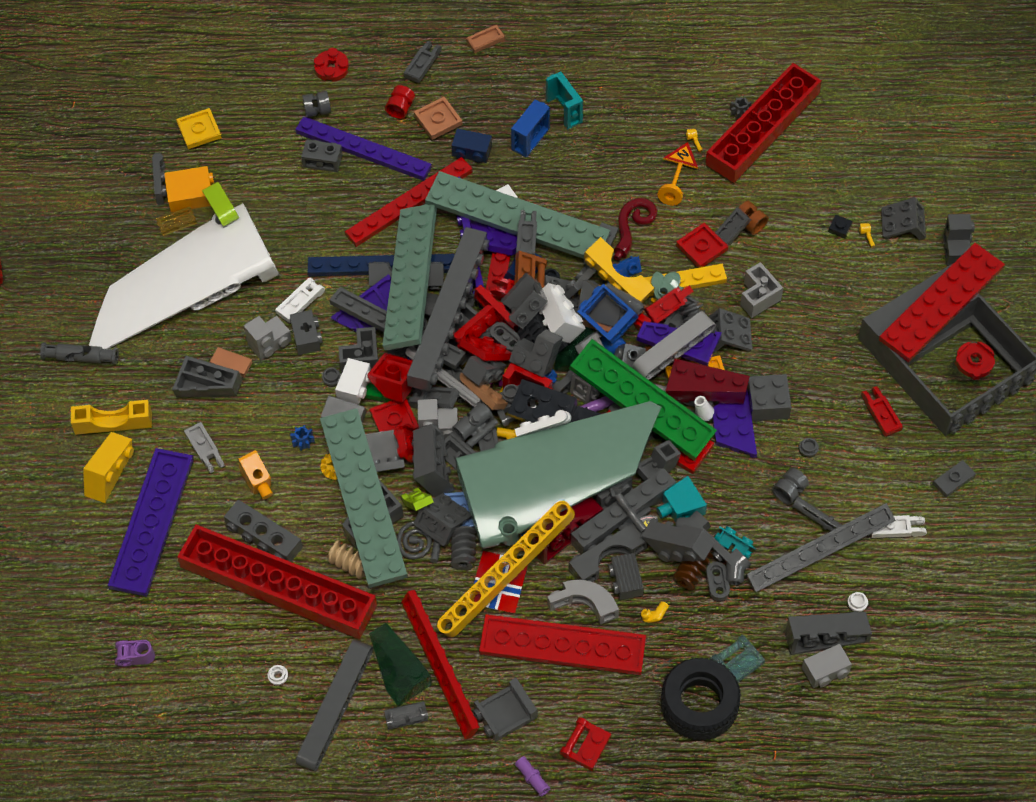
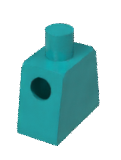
M686 476L663 493L664 504L656 508L660 518L671 515L676 522L679 517H690L695 511L705 515L707 504L689 476Z

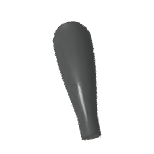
M610 283L606 284L637 315L643 312L644 305L640 300L614 287Z

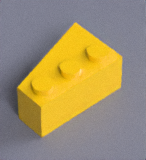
M114 432L108 435L83 468L85 497L106 503L128 460L134 453L131 438Z

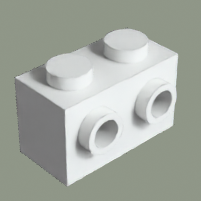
M348 358L335 389L337 398L359 405L361 398L364 399L366 396L367 384L371 383L367 378V374L371 370L369 363Z

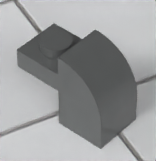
M667 440L654 447L651 457L641 461L636 472L644 481L663 468L669 473L677 464L681 453L670 440Z

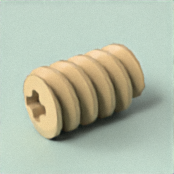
M337 540L329 551V563L335 564L336 567L342 568L345 572L349 571L350 575H355L358 579L363 578L365 573L358 551L353 554V547H350L347 551V544L344 543L340 547L341 541Z

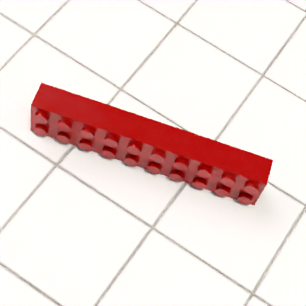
M195 524L177 556L180 568L359 640L377 607L376 595Z

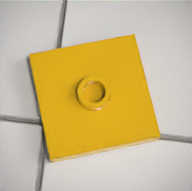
M210 108L176 119L188 149L222 138Z

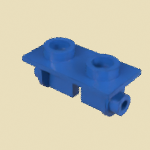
M630 256L620 261L619 264H612L616 272L624 277L642 272L639 256Z

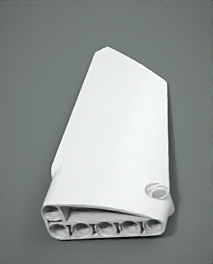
M242 203L234 207L239 216L237 220L223 227L216 214H214L211 221L198 227L112 284L101 306L89 346H100L103 349H109L189 307L193 310H200L236 292L241 287L240 283L256 275L259 276L262 282H267L278 276L279 273L245 205Z

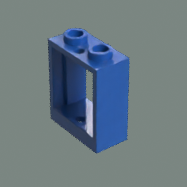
M534 100L511 128V147L514 152L527 158L550 129V107L547 104Z
M604 284L597 286L593 290L592 296L588 300H584L577 311L613 345L639 318L627 304ZM606 295L626 311L608 333L588 316Z

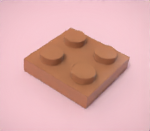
M445 97L414 111V117L432 140L463 125L462 119Z

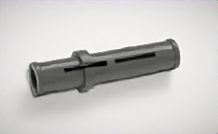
M799 496L792 505L793 508H796L822 525L826 531H832L842 526V524L834 520L835 517H829Z

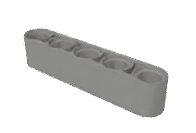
M703 311L697 313L636 359L632 367L646 379H651L671 364L674 359L679 358L715 329L716 324Z

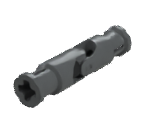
M43 342L40 348L41 359L48 357L63 361L112 362L117 364L119 350L118 348L103 349L100 346L61 343L50 345Z

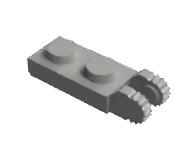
M201 422L184 430V434L209 473L214 472V468L208 460L212 457H215L220 468L225 466L217 447Z

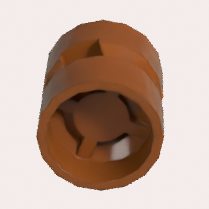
M746 201L739 206L751 219L745 229L752 235L758 234L766 226L769 217L761 210L757 211L758 208L751 201Z

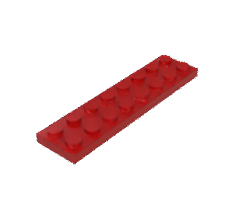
M974 243L879 336V341L909 363L1004 268L1005 264L977 243Z
M485 614L479 654L641 675L646 635Z

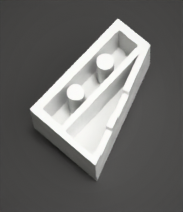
M548 283L542 288L548 300L539 311V314L543 313L545 318L542 322L544 326L548 325L551 332L563 337L562 341L571 343L586 329L582 323L583 320L574 311L572 302L564 295V289L560 285Z

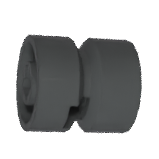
M327 91L317 92L315 96L312 93L302 95L307 118L317 116V113L321 115L331 113ZM317 101L318 107H313L312 102Z
M789 468L783 475L784 479L778 480L772 487L774 495L787 505H791L798 498L799 493H802L809 485L807 477L796 468Z

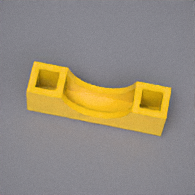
M600 237L585 251V263L591 268L594 267L598 271V275L603 280H608L614 287L632 295L642 303L653 294L654 287L642 275L624 277L617 273L611 261L614 249Z
M148 400L129 401L124 408L114 411L99 410L91 405L72 406L71 425L75 435L152 428V410Z

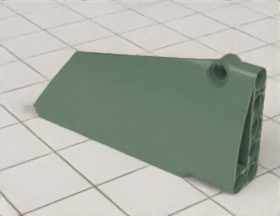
M651 401L507 439L498 442L494 448L455 458L459 481L482 549L500 545V543L508 546L514 545L519 539L518 535L531 528L558 501H565L572 507L635 475L661 406Z

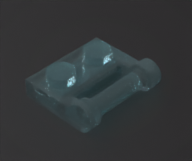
M744 635L739 636L736 642L718 655L714 654L710 657V659L716 660L730 669V672L733 673L738 682L765 663L763 656ZM740 648L745 649L742 653L737 655L728 663L725 664L723 662V660L728 658L730 655L735 653Z

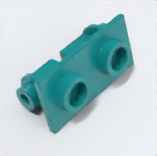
M719 526L723 531L721 533L718 532L714 538L727 549H730L731 545L735 544L732 552L737 548L749 559L752 554L750 549L756 550L752 546L753 541L745 536L742 539L735 535L737 532L728 526L725 529Z

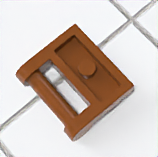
M518 251L515 260V284L525 273H528L535 279L536 265L538 268L537 281L540 282L543 288L545 286L547 260Z

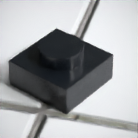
M835 215L828 232L845 239L853 221Z

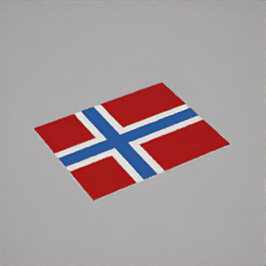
M483 551L474 584L503 555ZM510 565L505 566L502 572L507 573L510 570ZM528 565L486 606L487 608L515 614ZM491 580L488 584V587H493L496 583V580ZM477 594L474 597V602H478L481 599V594Z

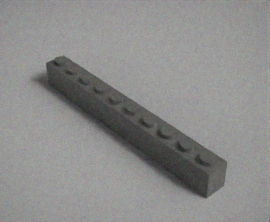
M465 227L422 336L421 344L418 346L407 374L408 386L430 392L432 385L436 384L438 369L441 370L443 367V356L448 354L449 341L454 338L455 325L460 323V312L466 307L467 294L470 295L472 292V281L477 279V268L483 263L484 251L488 250L490 241L487 240V232Z

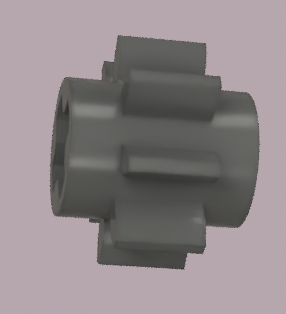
M736 97V101L730 104L731 115L734 114L739 119L751 106L752 102H748L746 97Z

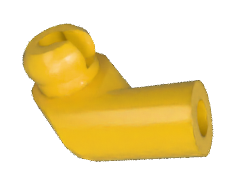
M497 428V437L506 438V440L517 437L515 430Z
M661 601L654 611L644 609L641 612L642 620L646 623L660 621L669 605Z

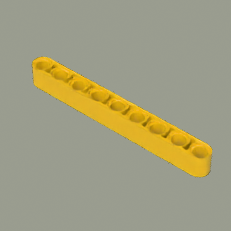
M565 501L555 503L438 620L437 627L439 631L447 637H455L574 519L575 512L573 508ZM567 508V514L560 516L561 510ZM552 522V529L546 530V525ZM534 537H539V541L536 544L532 545V539ZM520 551H524V556L521 559H517V554ZM510 565V570L507 573H503V568ZM495 579V585L489 588V582ZM477 594H481V599L478 602H474V597ZM467 608L466 614L460 616L461 609ZM452 622L451 629L445 631L446 624Z

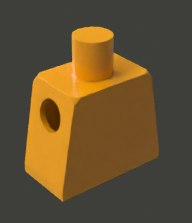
M255 450L239 458L240 473L254 495L260 493L263 500L273 495L270 489L271 477L257 451Z

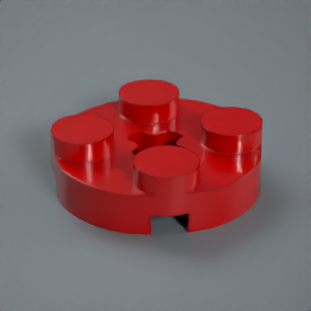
M330 48L314 58L315 73L323 81H327L326 79L332 80V82L339 81L348 73V58L336 48Z
M966 342L957 351L955 365L964 375L973 380H979L981 377L990 374L995 365L994 352L983 342ZM971 357H973L974 359L978 357V363L973 362Z
M405 424L394 430L399 446L397 452L400 458L405 457L408 462L414 463L412 459L414 455L412 431L415 429L412 425Z

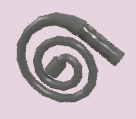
M415 520L406 523L397 535L401 554L409 559L423 557L432 545L431 537L419 528L405 533L403 537L404 548L409 552H418L423 548V540L418 538V536H410L413 533H420L426 537V548L416 555L408 554L403 550L401 545L402 535L406 529L413 526ZM409 536H410V538H409V543H411V544H418V543H419V546H418V547H416V548H411V547L408 545L407 539H408ZM434 540L430 558L432 563H437L439 559L441 544Z

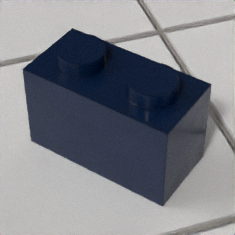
M457 128L451 145L452 156L487 163L492 148V135Z

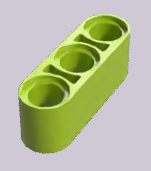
M219 182L202 190L223 227L239 218Z

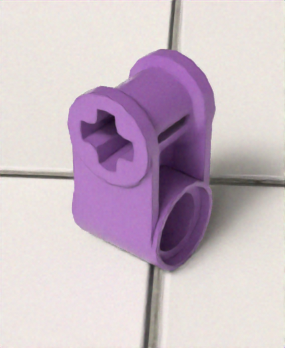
M147 640L118 641L115 643V648L117 649L115 664L117 666L126 667L150 664L155 659V651ZM148 650L147 653L141 654L142 651Z

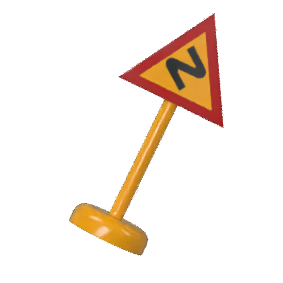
M688 142L663 158L664 160L678 163L672 184L662 185L657 193L659 200L666 205H678L683 199V192L676 186L682 165L698 169Z

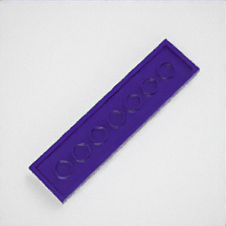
M155 448L108 583L109 589L147 597L194 460L193 455Z

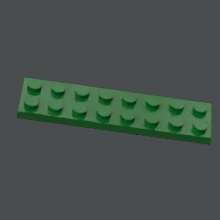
M593 339L590 340L569 367L572 372L621 408L649 401L661 406L652 430L666 441L670 440L677 449L692 460L697 458L717 431Z

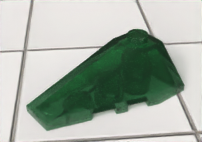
M387 623L369 633L386 692L397 707L432 685L429 672Z

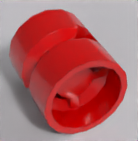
M403 85L395 86L391 97L385 105V111L393 118H405L414 101V92Z

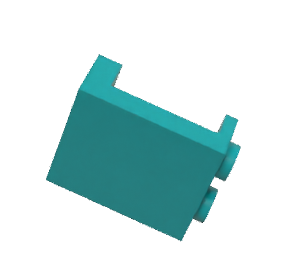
M560 71L546 78V100L550 102L558 99L563 106L564 126L567 130L583 123V100L564 74Z

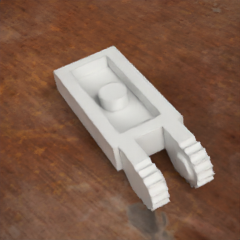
M910 515L894 516L896 521L871 533V538L925 536L927 534L925 528H911V525H923L925 518L922 516L910 517Z

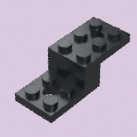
M522 379L509 409L508 416L524 422L531 421V423L538 421L539 417L546 415L552 417L555 416L558 410H563L571 414V420L568 422L571 423L601 415V413L578 406L576 397ZM537 400L539 404L537 407L531 408L528 406V402Z

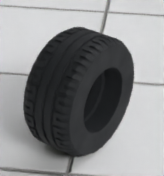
M701 657L682 661L681 664H677L669 671L663 682L661 708L666 722H668L672 729H675V732L689 739L693 738V740H709L724 734L736 720L739 711L741 694L738 681L733 676V673L730 672V669L716 660ZM692 686H706L716 692L720 699V704L709 712H696L689 709L682 702L681 694Z

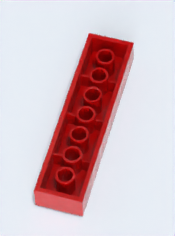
M792 63L706 152L705 165L735 183L820 94L822 80Z

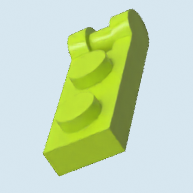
M419 487L413 489V492L409 494L405 493L400 496L403 504L415 511L434 503L431 495L422 492Z

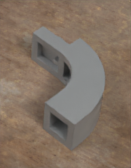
M570 580L563 582L562 591L557 590L547 596V605L550 611L572 603H581L593 610L600 625L619 618V608L611 594L602 586L591 581Z

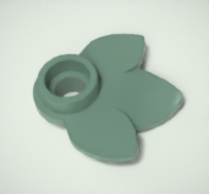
M657 271L653 274L651 285L655 289L654 297L656 300L665 295L661 292L668 293L677 287L680 290L683 289V287L679 286L681 280L679 273L670 272L664 276Z

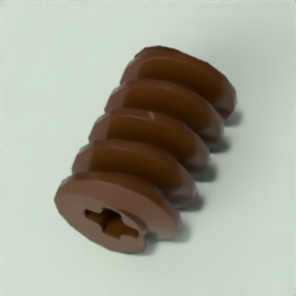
M709 552L704 561H682L674 573L676 582L683 588L693 591L695 589L693 584L699 583L697 578H702L703 574L701 572L706 571L705 565L708 566L710 564L709 559L713 558L712 554Z

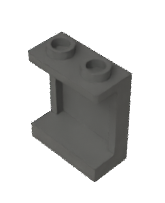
M525 273L501 299L502 303L512 311L509 319L522 329L548 302L540 282L528 273Z
M517 678L510 680L507 688L480 703L478 700L474 701V709L472 710L478 721L481 720L485 725L483 729L488 737L492 736L495 742L538 718V710Z

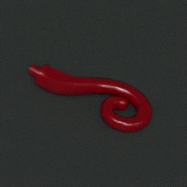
M635 198L628 201L620 210L618 226L621 238L614 248L615 254L613 258L619 261L621 258H626L631 250L633 239L628 224V216L632 210H634L632 218L639 225H649L655 221L657 208L651 200ZM636 208L647 209L649 211V215L647 217H641L640 210Z

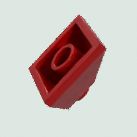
M384 353L367 374V378L384 397L403 402L412 389L407 383V374L412 360Z

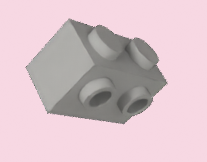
M838 644L804 659L802 669L812 687L815 688L818 686L824 687L833 679L846 677L850 672L852 664L842 646Z

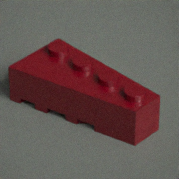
M674 359L666 393L683 403L695 401L696 397L703 396L707 401L744 404L750 376Z
M592 497L572 506L575 512L574 519L536 556L544 565L571 544L572 532L603 511V508ZM568 509L560 512V516L566 515ZM548 523L545 529H552L553 523ZM534 537L531 544H536L539 541V537Z

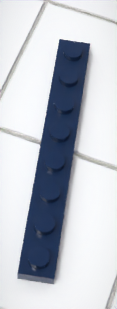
M432 254L431 262H444V273H448L455 254ZM394 255L308 257V277L369 275V262H389L393 269Z

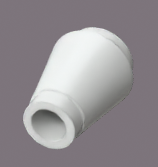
M696 397L694 401L695 414L702 420L709 421L713 417L714 408L705 397Z

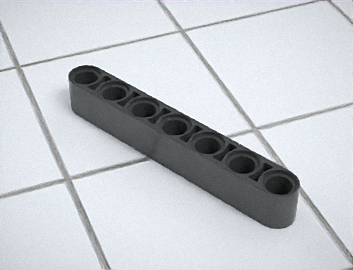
M357 640L351 642L299 750L296 764L313 771H317L371 658L373 646Z

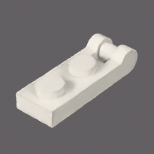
M308 278L275 309L276 314L288 323H291L290 314L302 312L317 297L324 293L325 288L320 284L317 285L312 278Z
M558 410L555 416L549 417V415L539 417L538 421L531 423V421L521 423L520 427L515 429L516 436L519 437L570 422L571 414Z

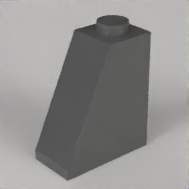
M583 280L577 311L580 304L584 300H588L592 296L593 290L600 286L595 281ZM606 295L588 316L595 322L614 326L626 311Z

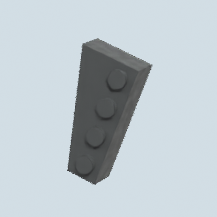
M859 611L788 617L785 630L790 655L826 650L838 644L843 647L870 642L872 635L866 612Z

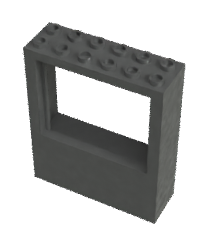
M952 264L863 318L858 337L862 344L945 436L951 432L956 433L963 424H969L977 415L988 412L991 406L1001 404L1008 395L1016 394L1022 386L1030 385L1035 380L1036 354L979 293L909 363L879 341V336ZM973 326L1016 373L951 414L908 365L965 329Z

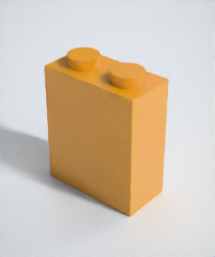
M208 166L164 173L171 212L211 206L202 191L214 183L213 173H209Z

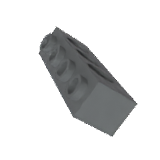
M239 499L224 516L225 526L232 533L237 532L246 542L256 544L257 548L292 562L303 548L300 538ZM245 522H250L249 525H243ZM261 532H266L264 535H258ZM276 542H282L278 546L274 545Z

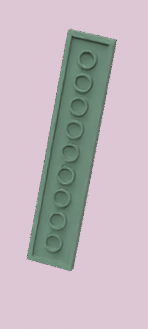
M441 171L438 172L425 199V204L434 205L436 208L514 235H518L521 210H525V221H532L531 213L537 211L536 242L583 259L585 251L600 237L607 242L610 235L609 229Z
M424 204L400 209L382 344L385 351L421 344L437 208L434 205Z
M358 408L320 418L368 587L372 588L408 578Z

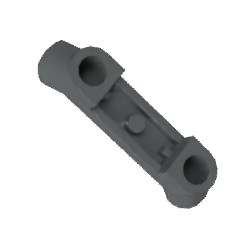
M695 511L690 517H679L676 520V527L681 528L683 524L703 529L715 541L711 548L713 551L712 555L719 562L723 560L726 563V580L730 585H741L744 582V571L751 566V563L737 548L730 554L708 533L707 530L710 528V524L698 511Z

